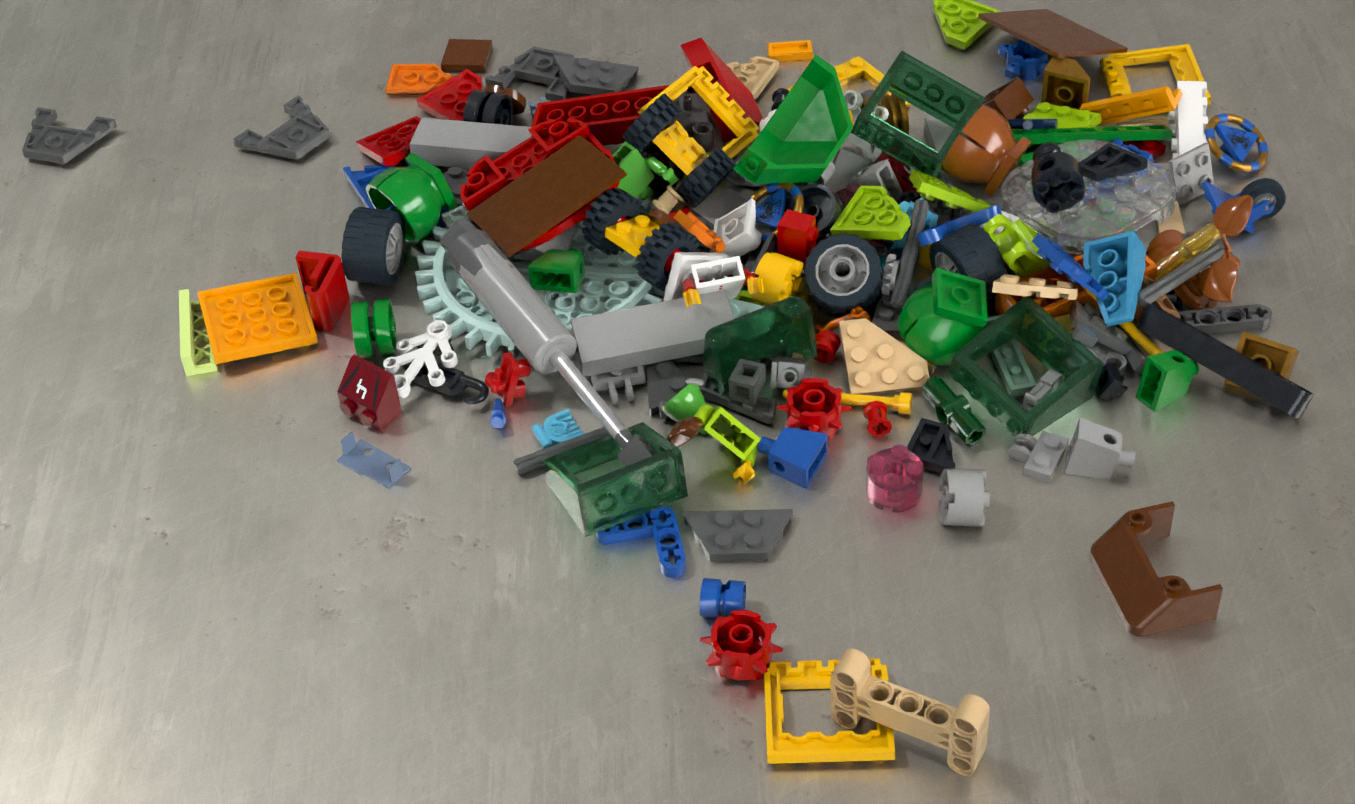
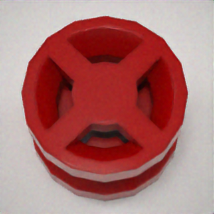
M829 330L818 332L815 342L810 347L811 357L824 364L832 362L836 356V351H838L841 345L839 336Z

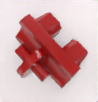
M511 352L503 353L500 368H496L495 372H489L486 375L485 384L491 388L490 391L492 393H497L503 397L504 407L512 406L514 398L525 397L526 385L522 379L518 380V378L528 377L531 367L526 359L515 360Z

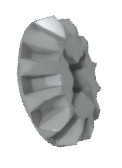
M889 254L886 258L882 279L883 286L881 287L883 295H889L890 291L894 289L899 267V260H896L895 254Z

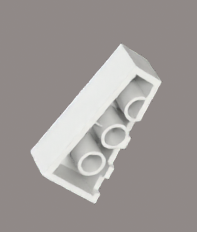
M1177 81L1176 89H1181L1183 95L1175 110L1168 112L1169 129L1172 130L1170 152L1173 153L1172 159L1203 143H1208L1204 132L1208 124V117H1206L1207 97H1205L1207 82Z

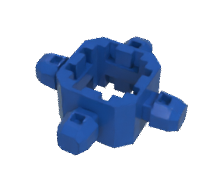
M1021 39L1013 45L1002 43L998 47V54L1006 59L1005 76L1007 78L1014 79L1019 77L1029 81L1035 80L1041 74L1044 75V69L1049 63V60H1047L1048 53Z

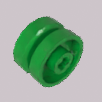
M390 299L375 300L373 316L370 305L366 301L352 302V332L357 356L361 358L373 357L375 341L381 356L396 355V322Z

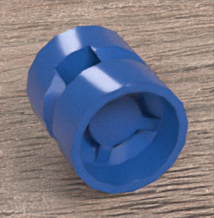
M703 578L700 592V616L717 618L720 614H723L725 617L731 616V611L745 610V581L729 580L726 584H723L721 579Z

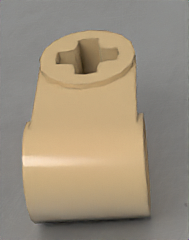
M670 184L659 199H655L652 202L658 210H662L667 215L690 205Z

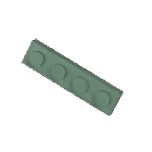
M1005 316L987 317L988 321L984 325L982 337L1010 398L1023 396L1026 392L1029 393L1037 384Z

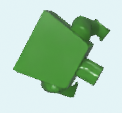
M626 141L613 154L616 164L627 174V176L619 181L617 188L624 190L635 198L639 196L644 201L651 197L653 190L648 185L654 179L652 171L659 176H663L671 186L679 180L674 175L672 168L668 169L667 166L655 157L643 158L639 151Z

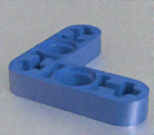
M999 204L918 233L920 245L925 246L939 241L945 235L968 224L981 225L991 220L997 214L1002 215Z
M656 507L600 517L595 521L594 533L599 543L615 544L653 537L662 574L670 578H676L685 572V553L676 515L671 508ZM633 522H639L642 524V526L637 529H631L628 527V525ZM671 538L675 540V542L671 545H663L660 543L663 539ZM674 555L675 565H671L669 556Z

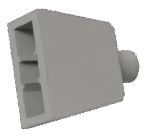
M888 159L861 168L849 180L850 187L845 192L848 198H852L860 186H883L887 194L893 197V199H898L899 194L903 193Z
M1080 418L1066 453L1064 474L1109 479L1112 477L1116 465L1132 468L1136 453L1121 449L1122 434L1120 432Z

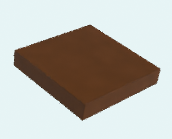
M449 39L441 62V70L464 71L468 69L472 72H485L493 47L492 40Z

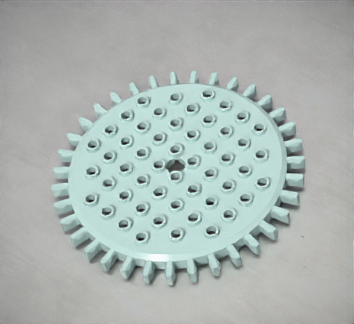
M648 199L644 200L641 204L645 208V211H643L645 216L651 211ZM464 203L462 205L465 217L459 218L448 213L446 215L448 227H451L458 219H469L466 215L468 210ZM583 221L575 224L577 230L569 246V249L574 248L583 254L585 276L576 293L535 290L568 330H572L571 319L663 302V299L655 297V295L665 296V291L657 289L638 275L637 272L639 270L636 269V264L639 262L636 260V257L627 251L621 252L620 250L617 255H607L584 239L585 235L582 233V228L585 227L582 225ZM435 226L433 228L435 240L440 241L448 229ZM425 240L423 243L425 255L431 256L418 255L417 261L421 271H415L420 301L425 300L423 301L425 314L436 313L433 315L434 321L442 320L447 324L454 322L449 325L452 329V337L450 338L452 341L464 332H468L465 336L467 349L471 350L481 340L487 341L485 344L487 356L492 357L501 345L508 347V352H511L516 360L520 350L449 264L448 253L441 246V243ZM506 255L530 284L528 266L534 261L515 259L514 255L511 257Z

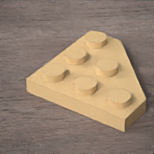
M761 56L752 57L750 62L739 64L738 61L726 64L750 90L755 100L779 69L778 60Z
M1004 274L999 279L993 281L992 292L1017 296H1032L1034 293L1036 297H1065L1064 299L1076 300L1078 295V288H1073L1072 282L1057 281V285L1046 284L1047 279L1032 277L1029 279V282L1019 281L1020 276Z
M866 318L839 321L850 394L876 396L922 390V386L930 378L925 359Z

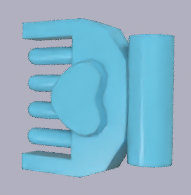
M569 409L549 416L545 419L543 427L539 423L532 426V431L543 449L585 434L581 429H578V425H574L576 421L572 420L573 416L570 414Z

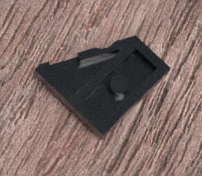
M1107 143L1079 163L1083 176L1097 182L1144 170L1147 168L1148 159L1114 144Z

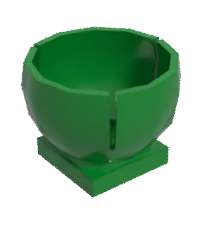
M411 153L405 158L409 167H390L377 174L368 183L366 192L375 209L386 210L392 204L395 205L390 211H397L402 215L405 223L406 242L415 245L424 240L438 224L443 206L451 211L458 204L441 170L416 154Z
M936 268L932 273V284H927L916 290L906 299L897 322L901 338L904 339L903 342L913 352L935 365L956 366L967 360L976 351L982 337L984 325L988 321L985 281Z

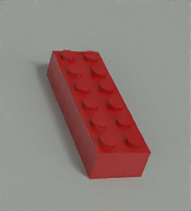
M669 85L541 102L537 104L531 127L552 119H556L557 122H567L568 118H573L584 122L603 146L618 145L625 142L622 136L640 116L638 113L640 109L669 87Z

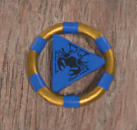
M1229 113L1215 115L1208 121L1204 131L1206 140L1209 143L1211 153L1219 162L1230 169L1245 173L1258 171L1265 165L1269 154L1265 138L1254 124L1243 117ZM1222 123H1233L1239 125L1244 130L1222 125ZM1214 130L1223 142V144L1220 147L1217 145L1215 141ZM1256 141L1259 154L1258 159L1247 164L1242 163Z
M769 183L758 189L747 199L746 202L752 198L755 200V204H757L764 196L773 193L756 206V223L775 230L762 234L761 240L766 241L770 233L776 234L778 238L777 224L785 212L787 192H790L795 201L793 211L803 212V194L796 185L792 183Z

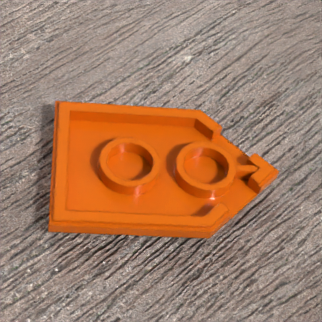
M392 64L385 93L426 94L454 76L443 72L441 67L436 64Z

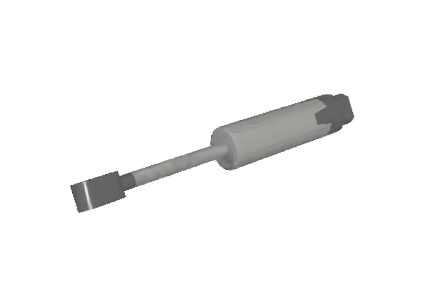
M469 219L456 220L440 239L441 246L448 253L449 264L538 373L550 374L556 371L561 373L622 448L617 454L620 461L641 485L651 489L669 469L668 464L644 437L639 434L633 436L572 363L571 360L577 348L576 339L485 231L480 230Z

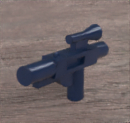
M1050 118L1006 119L1011 129L1057 128L1058 126L1057 119Z

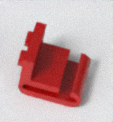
M298 251L295 258L304 294L307 296L314 328L319 332L332 331L336 327L350 299L341 258L335 254Z

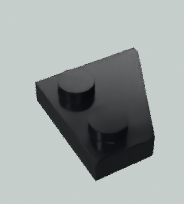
M921 418L903 453V463L942 473L944 469H955L948 425Z

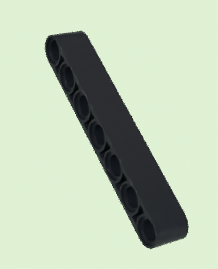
M1148 303L1135 326L1142 332L1181 352L1188 358L1295 418L1300 419L1314 396L1313 393L1154 304Z

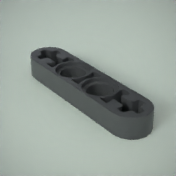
M1261 304L1178 312L1180 315L1179 319L1208 335L1263 330L1269 327L1272 317L1271 309ZM1233 317L1237 318L1239 321L1233 322L1229 321L1227 318ZM1201 320H1209L1212 321L1213 324H1205L1202 323Z

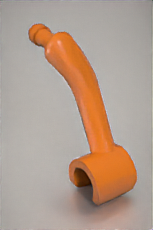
M857 306V308L851 310V313L831 320L825 327L817 324L816 329L818 331L829 330L833 332L839 326V321H844L845 318L854 320L866 318L870 321V316L860 306Z

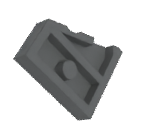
M671 360L663 361L647 368L649 415L651 417L659 414V404L661 401L667 403L688 385L685 382L687 380Z

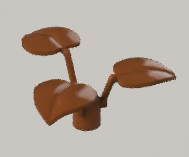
M1250 195L1234 197L1224 201L1218 206L1213 215V226L1221 231L1220 238L1225 246L1223 248L1225 253L1219 260L1210 264L1211 267L1204 269L1199 274L1197 281L1200 292L1212 300L1226 303L1232 302L1240 260L1231 253L1233 248L1229 245L1226 235L1235 237L1247 225L1253 205V198ZM1169 229L1159 233L1151 241L1146 255L1158 266V270H1166L1177 263L1180 257V250L1195 256L1201 252L1181 245L1184 238L1183 234L1177 230Z

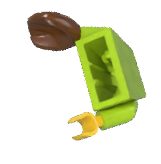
M708 404L701 406L693 417L680 420L667 435L666 445L671 448H678L690 441L703 429L728 450L741 458V466L733 472L735 479L740 476L742 478V485H744L755 476V471L752 467L758 452L757 443L761 438L721 406H716L715 409Z

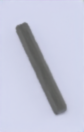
M601 427L517 458L513 461L514 468L519 475L613 441L614 438L605 427Z

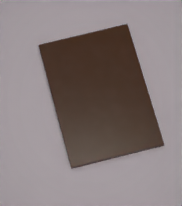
M1048 9L980 13L978 16L979 19L1056 58L1126 53L1128 50L1127 47Z
M579 135L466 213V215L480 230L485 231L508 257H511L623 179L627 174L611 159Z

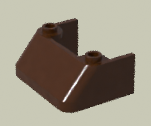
M1173 501L1126 512L1091 546L1090 561L1125 629L1135 636L1152 635L1216 620L1223 591L1221 584L1191 590L1188 583L1181 577L1169 575L1159 578L1140 545L1143 542L1170 536L1175 509Z

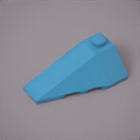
M1134 231L1084 243L1083 265L1085 270L1109 292L1103 300L1097 297V303L1107 327L1131 322L1134 319L1138 293L1140 292L1145 272L1146 248Z

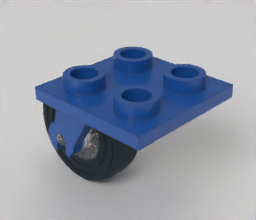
M1270 178L1255 180L1244 187L1241 193L1234 196L1206 181L1201 183L1205 192L1204 196L1213 208V214L1218 206L1228 199L1244 195L1252 196V210L1248 223L1244 230L1250 233L1255 230L1253 222L1275 216L1283 208L1286 201V195L1282 186L1276 180Z

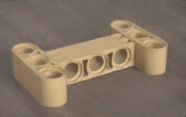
M853 648L847 649L831 674V718L838 726L848 730L854 729L861 717L868 718L948 750V766L959 775H973L987 746L990 707L983 698L967 694L963 697L958 708L870 675V660L863 652Z

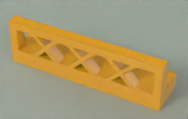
M1169 85L1083 103L1080 110L1100 113L1101 123L1098 126L1174 111L1183 94L1181 89L1170 90Z

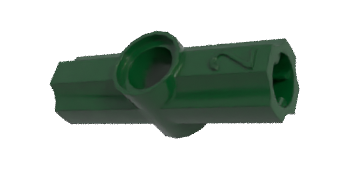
M936 376L929 378L922 386L921 393L935 408L939 422L950 425L965 444H970V446L978 444L985 436L986 428L971 413V407L966 397L961 394L957 396L942 378H937Z

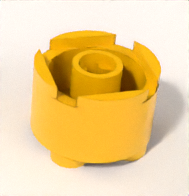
M767 252L764 254L755 271V274L759 275L758 278H763L764 293L756 292L751 294L752 299L781 310L790 311L796 292L800 293L804 287L805 278L801 277L803 262L778 253Z

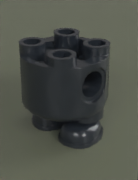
M1047 142L1039 146L1033 154L1034 163L1031 170V184L1035 200L1050 213H1057L1071 208L1083 200L1085 195V183L1080 163L1072 155L1061 152L1060 147L1055 143Z

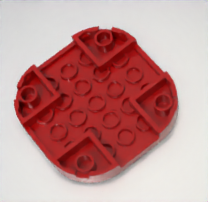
M568 118L567 122H557L556 119H552L529 128L530 138L493 161L486 155L474 164L466 174L468 177L466 184H461L460 197L468 212L579 135L615 164L616 162L611 151L604 148L584 122L573 118ZM619 181L608 189L612 190L618 187ZM598 198L592 199L519 251L540 246L561 235L578 222L583 221L587 217L585 215L586 211L592 208L590 204L593 200L596 202Z

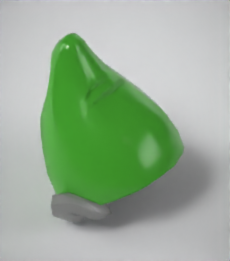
M696 378L685 380L688 385L667 403L665 401L660 402V419H664L667 415L678 423L682 419L693 417L698 409L705 405V400L699 387L704 384V381ZM701 429V430L699 431L700 433H702V434H704V435L707 434V432L704 431L703 429Z

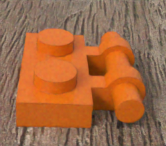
M679 210L673 217L712 251L721 253L725 250L723 239L717 236L713 230L709 229L691 212L686 215Z

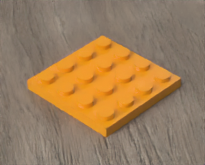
M297 272L197 292L215 364L318 343Z

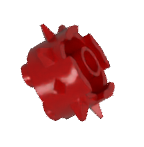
M821 378L801 380V385L795 388L789 387L787 389V404L777 406V409L787 412L785 427L828 434V439L833 438L836 435V431L842 428V412L852 410V407L842 404L841 394L843 390L828 385V380Z
M748 610L731 611V616L725 618L717 617L711 628V636L700 638L701 642L710 645L712 648V653L705 661V664L707 666H715L716 672L720 677L750 681L761 679L764 673L768 672L767 668L772 661V653L783 652L782 647L771 643V635L776 630L777 625L775 623H765L761 620V615Z

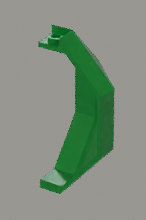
M818 55L813 57L758 137L734 167L736 172L753 184L816 182L853 129L838 75L833 66Z

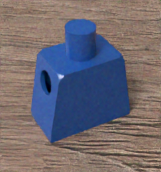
M786 427L782 429L776 440L763 436L758 445V452L768 455L769 471L807 489L828 454V434Z

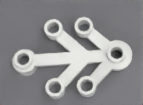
M849 90L843 95L847 108L851 110L858 135L850 132L846 141L862 148L864 158L871 161L869 165H872L884 152L887 143L893 142L895 138L893 130L881 129L878 134L879 140L874 151L872 150L871 144L881 121H885L888 118L889 112L885 107H875L872 111V119L866 129L861 111L863 98L860 93ZM882 110V116L879 118V111ZM888 132V138L885 140V134ZM851 147L842 148L856 154V151Z
M434 321L428 325L426 333L410 339H401L396 344L400 356L388 357L384 360V369L392 374L399 372L400 366L412 362L403 375L394 376L399 399H404L409 395L411 391L410 383L424 364H426L429 371L428 379L432 386H441L445 382L444 373L438 368L433 355L437 345L442 352L441 361L444 367L452 368L458 364L457 355L451 350L448 342L452 337V329L445 321ZM425 344L423 348L417 350L413 349V347Z

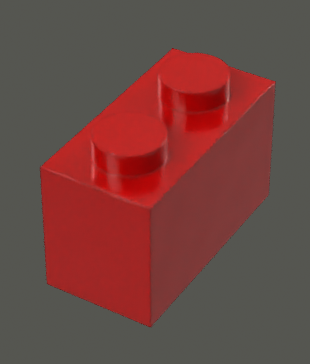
M787 209L777 224L778 254L803 262V270L806 265V258L809 256L812 248L816 246L819 229L816 227V216Z

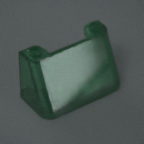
M790 296L709 329L705 334L702 361L706 374L719 394L722 395L729 392L728 380L740 359L754 362L781 350L784 351L788 358L793 356L792 353L802 354L805 361L818 356L811 308L802 298Z

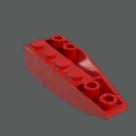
M702 38L681 44L682 52L690 69L694 66L698 69L703 66L714 77L711 83L718 82L730 95L726 100L730 102L734 99L746 112L742 117L746 119L749 116L759 127L763 117L752 93ZM706 103L722 142L725 143L738 138Z

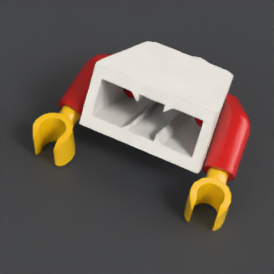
M740 256L691 265L693 278L685 279L682 285L684 291L682 294L686 307L701 304L700 294L725 290L728 299H733L737 297L741 288L745 285L748 286V294L764 293L763 278H757L747 268H742Z

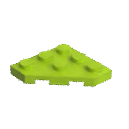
M933 0V10L945 42L963 50L992 26L979 19V14L1001 12L972 0Z
M1040 102L1022 118L1057 119V128L1096 127L1101 123L1100 113L1073 109L1068 106L1052 105L1047 102Z
M912 169L909 179L914 184L913 187L917 188L916 191L923 198L934 201L936 197L950 208L957 209L958 206L966 208V213L968 214L991 207L986 201L981 199L975 201V198L969 195V193L954 186L949 188L942 180Z
M860 186L830 231L832 235L847 233V235H857L862 239H889L895 241L903 238L911 223L909 216L900 210L899 204L893 197L887 194L883 186Z

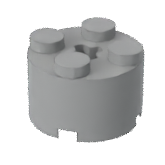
M950 468L942 471L939 491H942V500H939V515L942 525L984 527L985 512L983 508H988L990 503L989 491L984 490L986 470Z

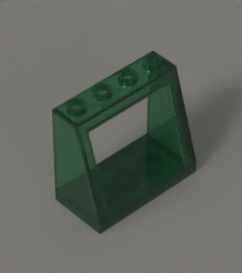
M901 51L857 116L851 133L913 169L937 178L942 171L940 168L948 151L959 134L963 137L966 136L961 131L982 106L985 97ZM887 91L954 128L939 152L872 114Z
M1026 296L952 356L948 373L955 382L962 385L969 392L973 399L981 403L992 417L999 420L1011 435L1016 437L1018 433H1025L1026 435L1034 436L1093 398L1104 363L1080 341L1073 339L1072 334L1033 299ZM1013 338L1049 370L1053 369L1065 376L1064 382L1029 412L975 363Z
M641 422L627 429L633 436L639 434L644 437L659 454L584 483L574 475L618 458L617 454L622 448L611 435L555 455L542 462L548 485L584 536L587 537L688 497L682 452L679 448L644 422Z

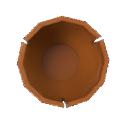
M984 104L961 131L967 135L966 138L959 134L944 158L940 169L949 177L964 184L985 183L987 187L984 192L992 197L1009 178L1031 141L1025 137H1022L1019 141L1015 140L1008 120L996 109Z

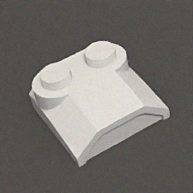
M751 198L748 202L715 220L713 231L723 239L725 250L721 253L730 255V258L742 256L749 251H753L761 243L762 234L755 228L756 204L754 199Z

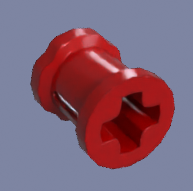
M872 401L863 408V415L868 420V433L873 437H883L890 433L892 429V424L886 416L887 406L882 401Z

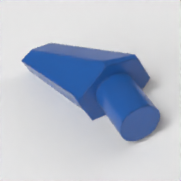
M499 398L495 400L489 422L494 428H503L507 418L503 402Z

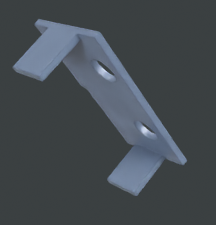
M350 432L340 441L343 455L337 459V462L359 475L364 474L386 488L391 487L411 469L408 465L402 463L401 459H395L362 439L356 443L353 432ZM365 450L373 451L371 455H363ZM393 463L390 467L386 468L388 464Z

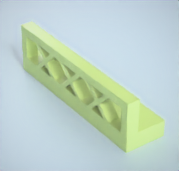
M189 289L179 290L180 358L186 376L217 371V364L214 362L206 329L202 332L196 330L200 325H205L203 315L195 313V310H201L199 301H192ZM203 340L209 343L203 349L197 347ZM202 358L210 360V363L196 365Z

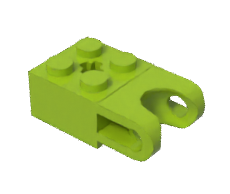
M997 214L983 226L984 231L996 243L1004 261L1020 278L1051 267L1050 263L1052 261L1047 262L1038 255L1037 251L1039 248L1032 242L1036 235L1041 233L1020 219L1013 222L1006 216ZM1004 226V229L999 234L994 231L996 228Z

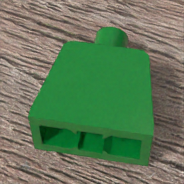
M574 248L546 251L528 266L530 285L534 290L576 293L585 276L582 252Z
M1177 350L1148 356L1135 397L1153 412H1157L1187 393L1192 376L1199 372L1198 363L1187 358Z

